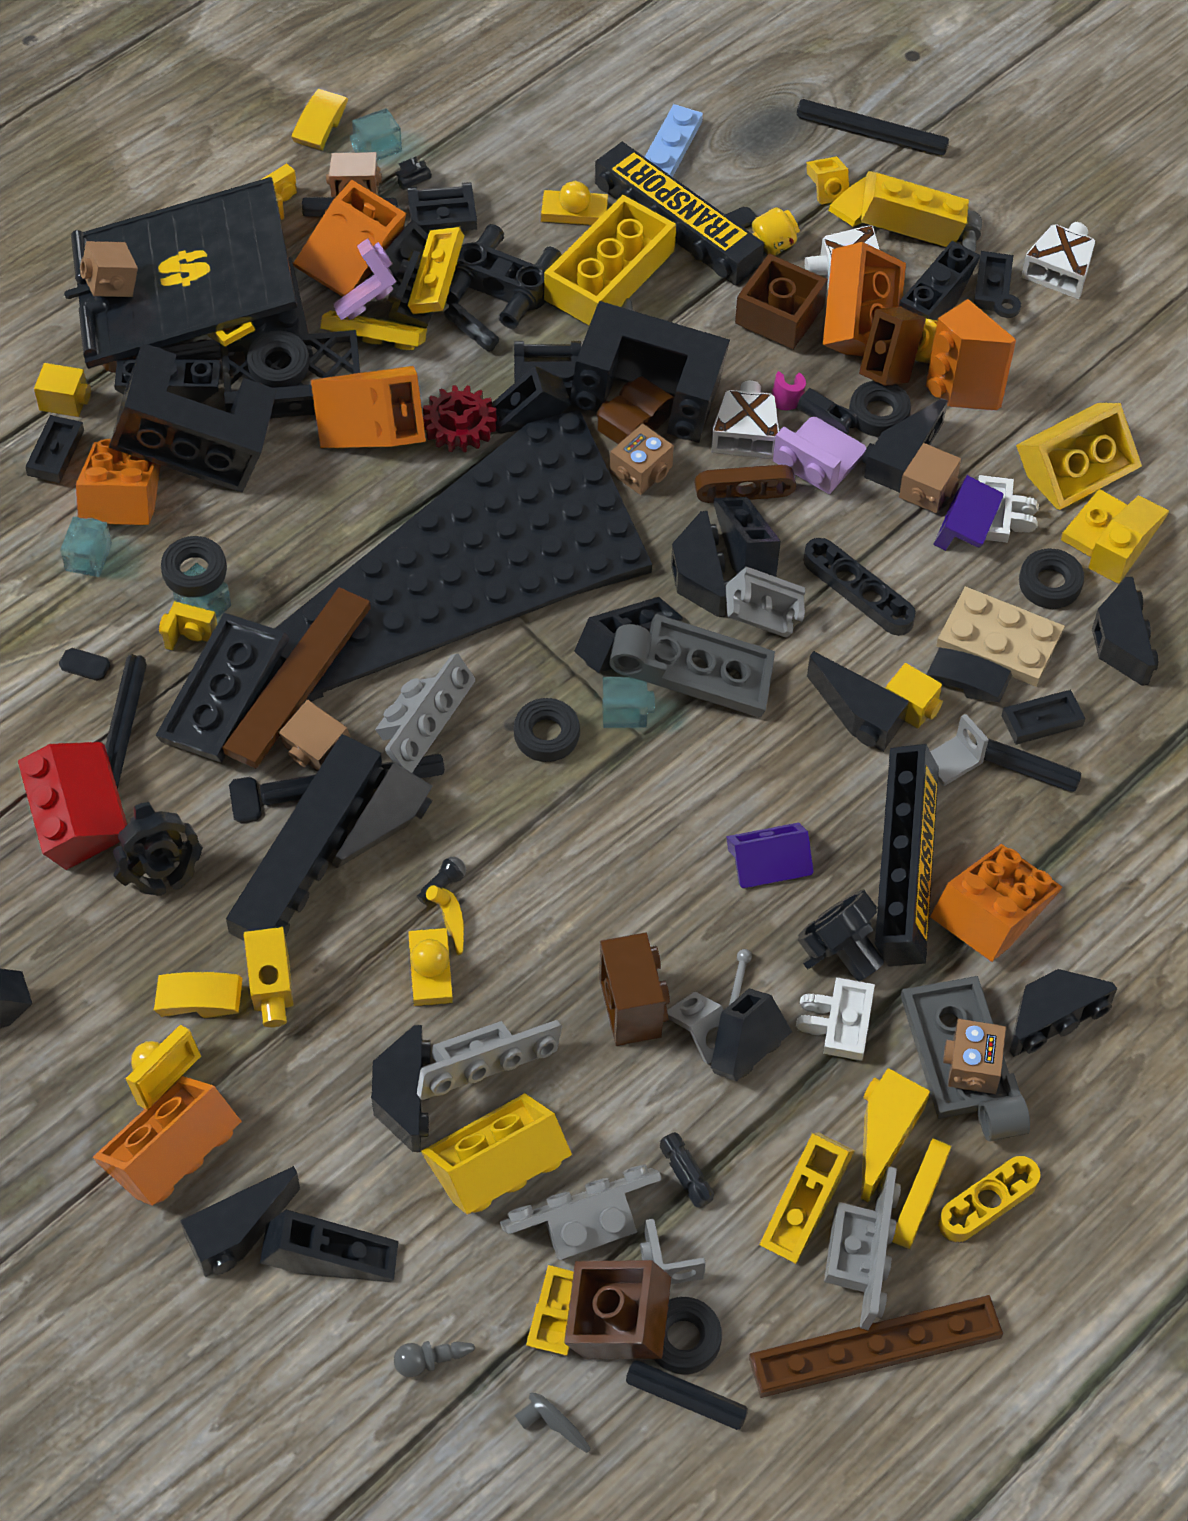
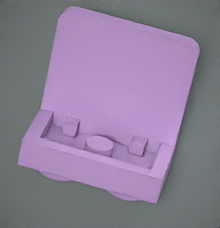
M367 238L357 245L361 256L374 275L334 303L335 311L341 320L346 317L349 320L354 319L366 309L364 304L374 297L380 300L393 290L391 285L396 280L389 269L392 262L379 242L373 246Z
M810 417L796 433L783 427L776 434L773 462L778 465L790 466L794 470L795 475L830 495L863 458L866 446L817 417Z

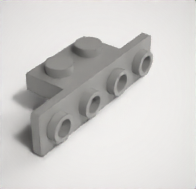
M459 654L451 655L436 677L421 680L415 678L404 684L401 688V694L394 704L385 710L384 718L375 729L382 740L391 739L385 751L393 763L395 762L411 773L475 682V677Z
M558 1020L512 1035L503 1022L500 1021L434 1044L431 1056L436 1063L425 1066L420 1070L417 1095L421 1100L433 1096H441L452 1089L469 1083H477L488 1076L505 1070H513L519 1065L532 1060L546 1058L558 1049L562 1025Z
M645 1164L638 1165L623 1171L624 1178L609 1183L608 1178L592 1181L585 1185L586 1191L571 1196L568 1191L553 1195L546 1199L548 1205L533 1210L531 1205L516 1208L508 1212V1219L500 1222L502 1230L507 1234H511L546 1222L556 1256L559 1260L637 1233L625 1193L662 1180L660 1171L653 1168L647 1169Z
M889 1166L878 1185L875 1211L838 1202L833 1215L824 1282L864 1292L860 1328L869 1330L876 1317L882 1318L887 1301V1294L881 1292L882 1280H887L891 1268L892 1257L886 1255L887 1244L892 1243L895 1234L896 1220L890 1219L891 1210L897 1206L901 1185L895 1183L897 1168Z

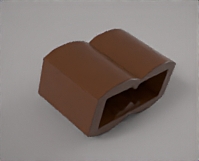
M643 376L638 377L633 382H627L622 387L619 396L601 405L597 413V431L617 444L621 443L642 423L654 431L670 417L674 397Z

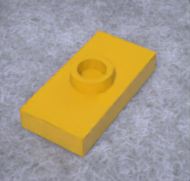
M1098 489L1063 531L1061 540L1091 557L1098 538L1111 520L1127 504Z

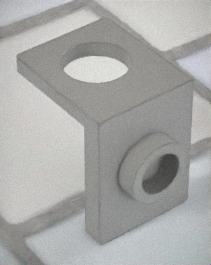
M967 714L960 718L957 735L930 751L939 767L938 781L942 786H946L983 763L989 739ZM967 730L974 735L977 745L972 742Z
M693 992L667 1010L668 1019L691 1032L703 1061L709 1064L712 1062L714 1048H708L706 1045V1035L712 1028L719 1027L723 1007L709 998Z
M654 1219L646 1220V1242L640 1243L642 1260H653L672 1277L671 1284L704 1279L705 1258L663 1264ZM692 1269V1271L686 1273L675 1274L682 1270Z

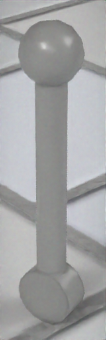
M742 949L737 953L739 965L729 1005L739 997L746 964L752 959V954L747 949Z

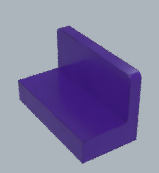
M967 475L953 497L933 545L946 551L953 538L957 537L980 548L986 539L1004 494Z
M799 822L726 836L728 851L735 858L738 883L741 888L809 876L814 872L808 830Z

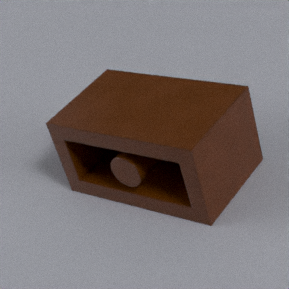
M901 307L876 309L859 374L885 386L909 383L926 318Z

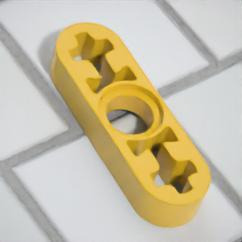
M932 1138L896 1224L893 1243L910 1250L948 1159L951 1145Z
M1025 1156L1013 1157L952 1199L943 1207L939 1218V1229L942 1235L953 1242L966 1241L1029 1197L1036 1190L1040 1180L1038 1165L1032 1159ZM1015 1171L1018 1174L1026 1172L1029 1175L1026 1183L1023 1180H1018L1011 1185L1010 1191H1008L1006 1185L1012 1181ZM984 1190H992L999 1195L1001 1204L994 1208H988L981 1204L978 1194ZM971 1206L973 1213L967 1217L964 1225L965 1228L960 1224L954 1226L950 1224L952 1214L956 1218H960L968 1212Z

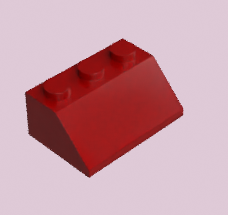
M102 742L48 744L18 760L43 855L67 870L120 842L118 834L127 826V821L107 751Z

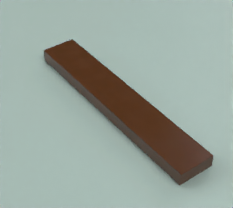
M340 587L336 590L223 746L225 755L254 769L259 766L279 738L280 730L299 710L371 609L369 600Z
M987 1295L872 1323L869 1330L856 1327L749 1354V1361L760 1398L998 1340L1002 1338L1003 1331L991 1297Z

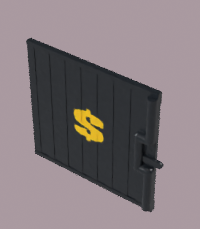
M272 177L85 232L75 230L71 233L77 287L66 290L64 296L66 299L79 297L82 349L88 369L137 355L142 343L161 348L298 308ZM86 241L126 243L138 267L133 297L93 296L86 280L81 277L80 263L84 257Z

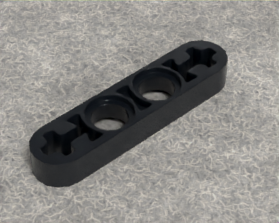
M814 538L806 544L803 561L809 571L888 633L900 636L912 630L916 611L910 602L830 540ZM840 571H849L855 575V579L842 581L836 574ZM868 591H874L882 599L877 602H869L863 597V594ZM893 615L895 617H900L901 615L905 616V620L903 618H898L895 620L892 617Z

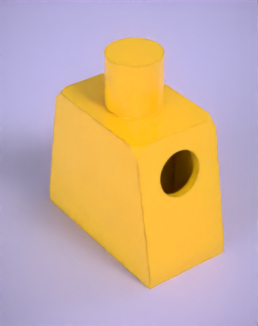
M279 927L244 932L250 994L254 1011H262L263 1026H283L287 1023L285 1008L294 1006L289 955L284 929Z

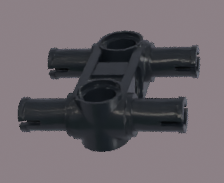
M489 224L477 242H470L461 246L445 303L448 305L452 302L459 303L468 288L475 289L508 302L504 310L499 314V321L505 327L515 329L527 311L538 309L544 305V272L562 254L558 249L549 246L543 250L538 261L532 264L495 250L500 242L503 241L505 234L499 226Z

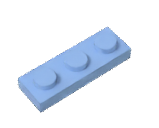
M673 104L645 158L673 177L702 123L703 113Z

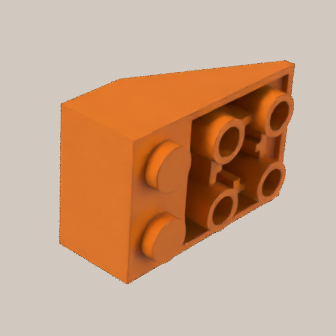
M351 180L332 201L295 259L293 266L343 297L362 284L372 273V270L361 256L357 245L368 238L373 246L379 242L385 251L404 229L406 213L354 180Z
M414 366L311 380L320 448L392 447L426 442L418 376Z
M111 439L94 442L76 482L79 523L149 525L155 510L161 465L109 448Z
M1000 844L948 882L930 918L993 962L1013 945L1061 891L1062 886L1052 880L1048 873L1035 868L1022 859L1017 851Z

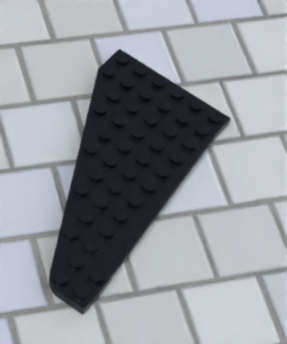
M580 409L527 423L279 624L275 629L284 631L289 637V641L259 696L339 587L369 600L371 609L304 703L307 700L312 702L324 697L323 693L574 595L652 573L653 564Z

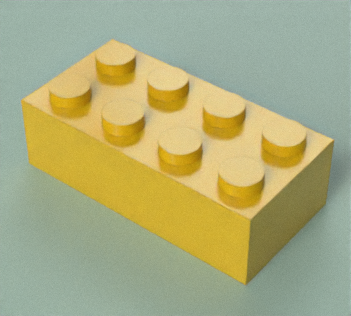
M622 195L544 272V300L590 326L599 301L621 307L624 301L675 251L676 223Z

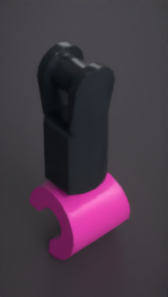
M779 371L776 373L771 394L775 397L777 409L792 410L797 408L807 416L817 417L847 435L849 434V428L857 426V415L852 410L835 404L811 388L805 392L806 380L800 372L795 376L793 385L785 382L784 374Z

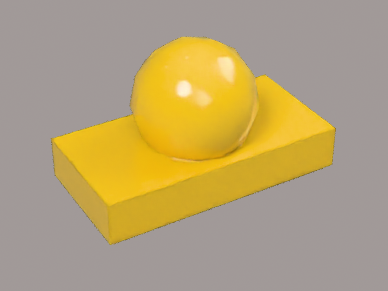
M579 181L566 183L560 191L544 190L541 222L593 225L607 211L608 194L590 193L588 187Z
M447 928L408 931L414 1006L453 1003Z
M179 1025L162 1043L146 1041L135 1048L131 1055L133 1071L125 1079L137 1105L148 1110L201 1057L190 1029Z

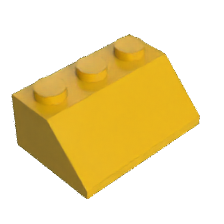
M868 171L861 222L947 247L951 241L957 242L967 224L969 200L884 174Z
M1096 403L1016 445L1027 477L1053 506L1059 510L1142 467L1121 403Z
M526 1093L421 1151L453 1204L466 1215L485 1210L491 1205L492 1200L506 1192L512 1193L520 1190L527 1184V1180L540 1173H547L557 1169L564 1159L572 1155L555 1113Z

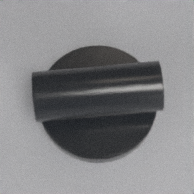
M416 156L399 163L401 170L395 172L398 184L402 190L432 178L431 171L426 166L425 160L418 162Z

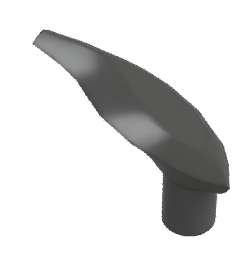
M530 1393L529 1399L531 1403L515 1414V1417L524 1429L542 1417L552 1430L559 1432L579 1449L586 1453L591 1449L578 1429L553 1404L538 1393Z

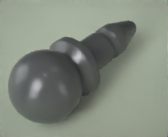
M968 210L967 224L959 239L963 242L964 247L975 252L976 241L981 236L982 218L977 212Z
M429 1341L424 1342L422 1346L415 1343H406L395 1352L394 1366L402 1376L416 1377L425 1369L434 1371V1362L451 1361L452 1358L460 1359L473 1352L475 1346L472 1343L458 1341L453 1342L451 1345L443 1344L431 1348Z

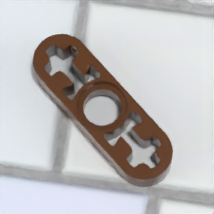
M788 465L706 470L699 473L694 480L697 498L705 503H714V498L748 497L749 500L781 498L792 494L796 490L794 470ZM744 482H753V483H751V484H749V485H744V486H740V485H739V484L744 483Z

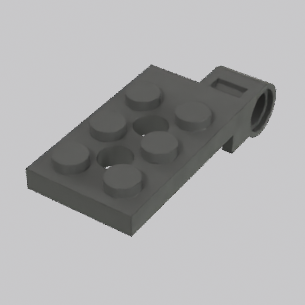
M655 614L651 622L650 632L641 626L633 624L620 626L616 630L610 666L614 671L622 675L761 718L766 711L775 651ZM692 658H701L705 661L708 668L697 667L693 663ZM733 668L737 670L742 679L732 678L728 675L726 669Z
M978 976L902 989L901 999L937 1118L942 1119L977 1112L987 1141L1029 1134L1030 1117L1023 1096L1020 1094L1014 1073L1009 1074L1004 1055L996 1094L948 1087L950 1064H944L943 1057L946 1039L953 1040L956 1027L945 1026L939 1017L949 1013L955 1015L958 1019L993 1024Z

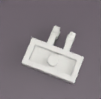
M979 475L978 481L1004 494L985 540L1008 543L1010 528L1014 532L1030 533L1037 528L1038 521L1033 516L1039 510L1037 500L1030 497L1027 498L1026 496L1013 495L1014 479Z
M836 977L833 997L815 995L814 993L803 995L799 1004L802 1009L819 1014L830 1012L829 1018L801 1015L796 1021L798 1030L812 1035L826 1034L823 1054L862 1061L875 984Z

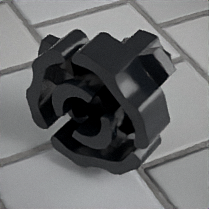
M149 801L134 806V816L130 818L131 822L118 834V839L122 846H117L113 850L117 869L113 874L115 879L124 886L133 883L141 893L162 896L166 893L167 888L162 880L164 877L167 878L173 889H181L193 877L195 863L199 861L203 849L193 827L189 823H183L177 813L155 812ZM180 833L186 834V841H182ZM179 862V865L175 868L174 863Z
M864 889L853 893L818 916L816 921L808 924L799 933L797 940L809 955V957L803 960L807 970L825 957H830L837 953L857 981H861L884 964L883 957L867 937L873 931L870 920L877 913L878 907Z

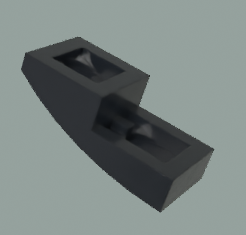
M939 647L926 674L940 682L943 686L963 688L966 698L999 703L1012 677L1011 670L992 661L969 653Z

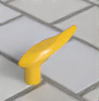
M432 885L427 889L426 897L428 900L440 905L445 926L453 938L456 953L461 955L463 954L464 920L460 904L451 891Z

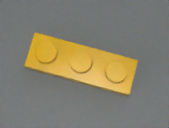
M460 227L431 230L429 232L408 302V307L413 314L443 311L464 240V234Z
M331 310L322 315L320 329L330 330V332L356 330V335L363 336L362 341L366 343L382 344V340L394 342L396 348L403 350H414L415 346L418 347L423 344L427 333V328L357 316L351 320L346 317L341 320L336 311Z

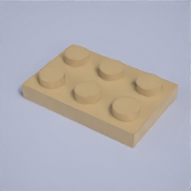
M965 586L938 637L936 647L953 649L987 659L1011 670L1013 678L1037 687L1063 634L1065 626Z

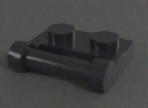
M471 182L462 183V186L423 190H417V187H407L411 221L413 220L427 234L431 230L460 227L461 231L477 230V216Z
M514 341V383L533 366H537L562 378L568 396H570L575 364L581 349V341H571V344H524V341ZM524 358H571V361L524 362Z

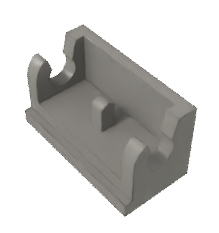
M745 567L726 584L728 618L787 638L793 633V614L795 620L802 622L804 619L803 595L806 594L805 587Z

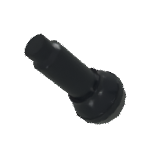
M449 857L443 860L438 871L439 873L417 895L421 903L425 904L428 901L426 892L430 886L435 885L442 889L448 884L461 881L464 878L466 866L461 859Z

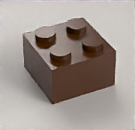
M768 254L737 296L735 324L794 350L825 306L828 279Z
M647 932L600 941L599 980L615 1046L662 1038L663 1022H668L666 1004H670L669 990L666 980L659 981L657 970L661 969L660 955L657 946L650 947Z
M653 1260L575 1261L564 1343L584 1359H662L672 1277Z

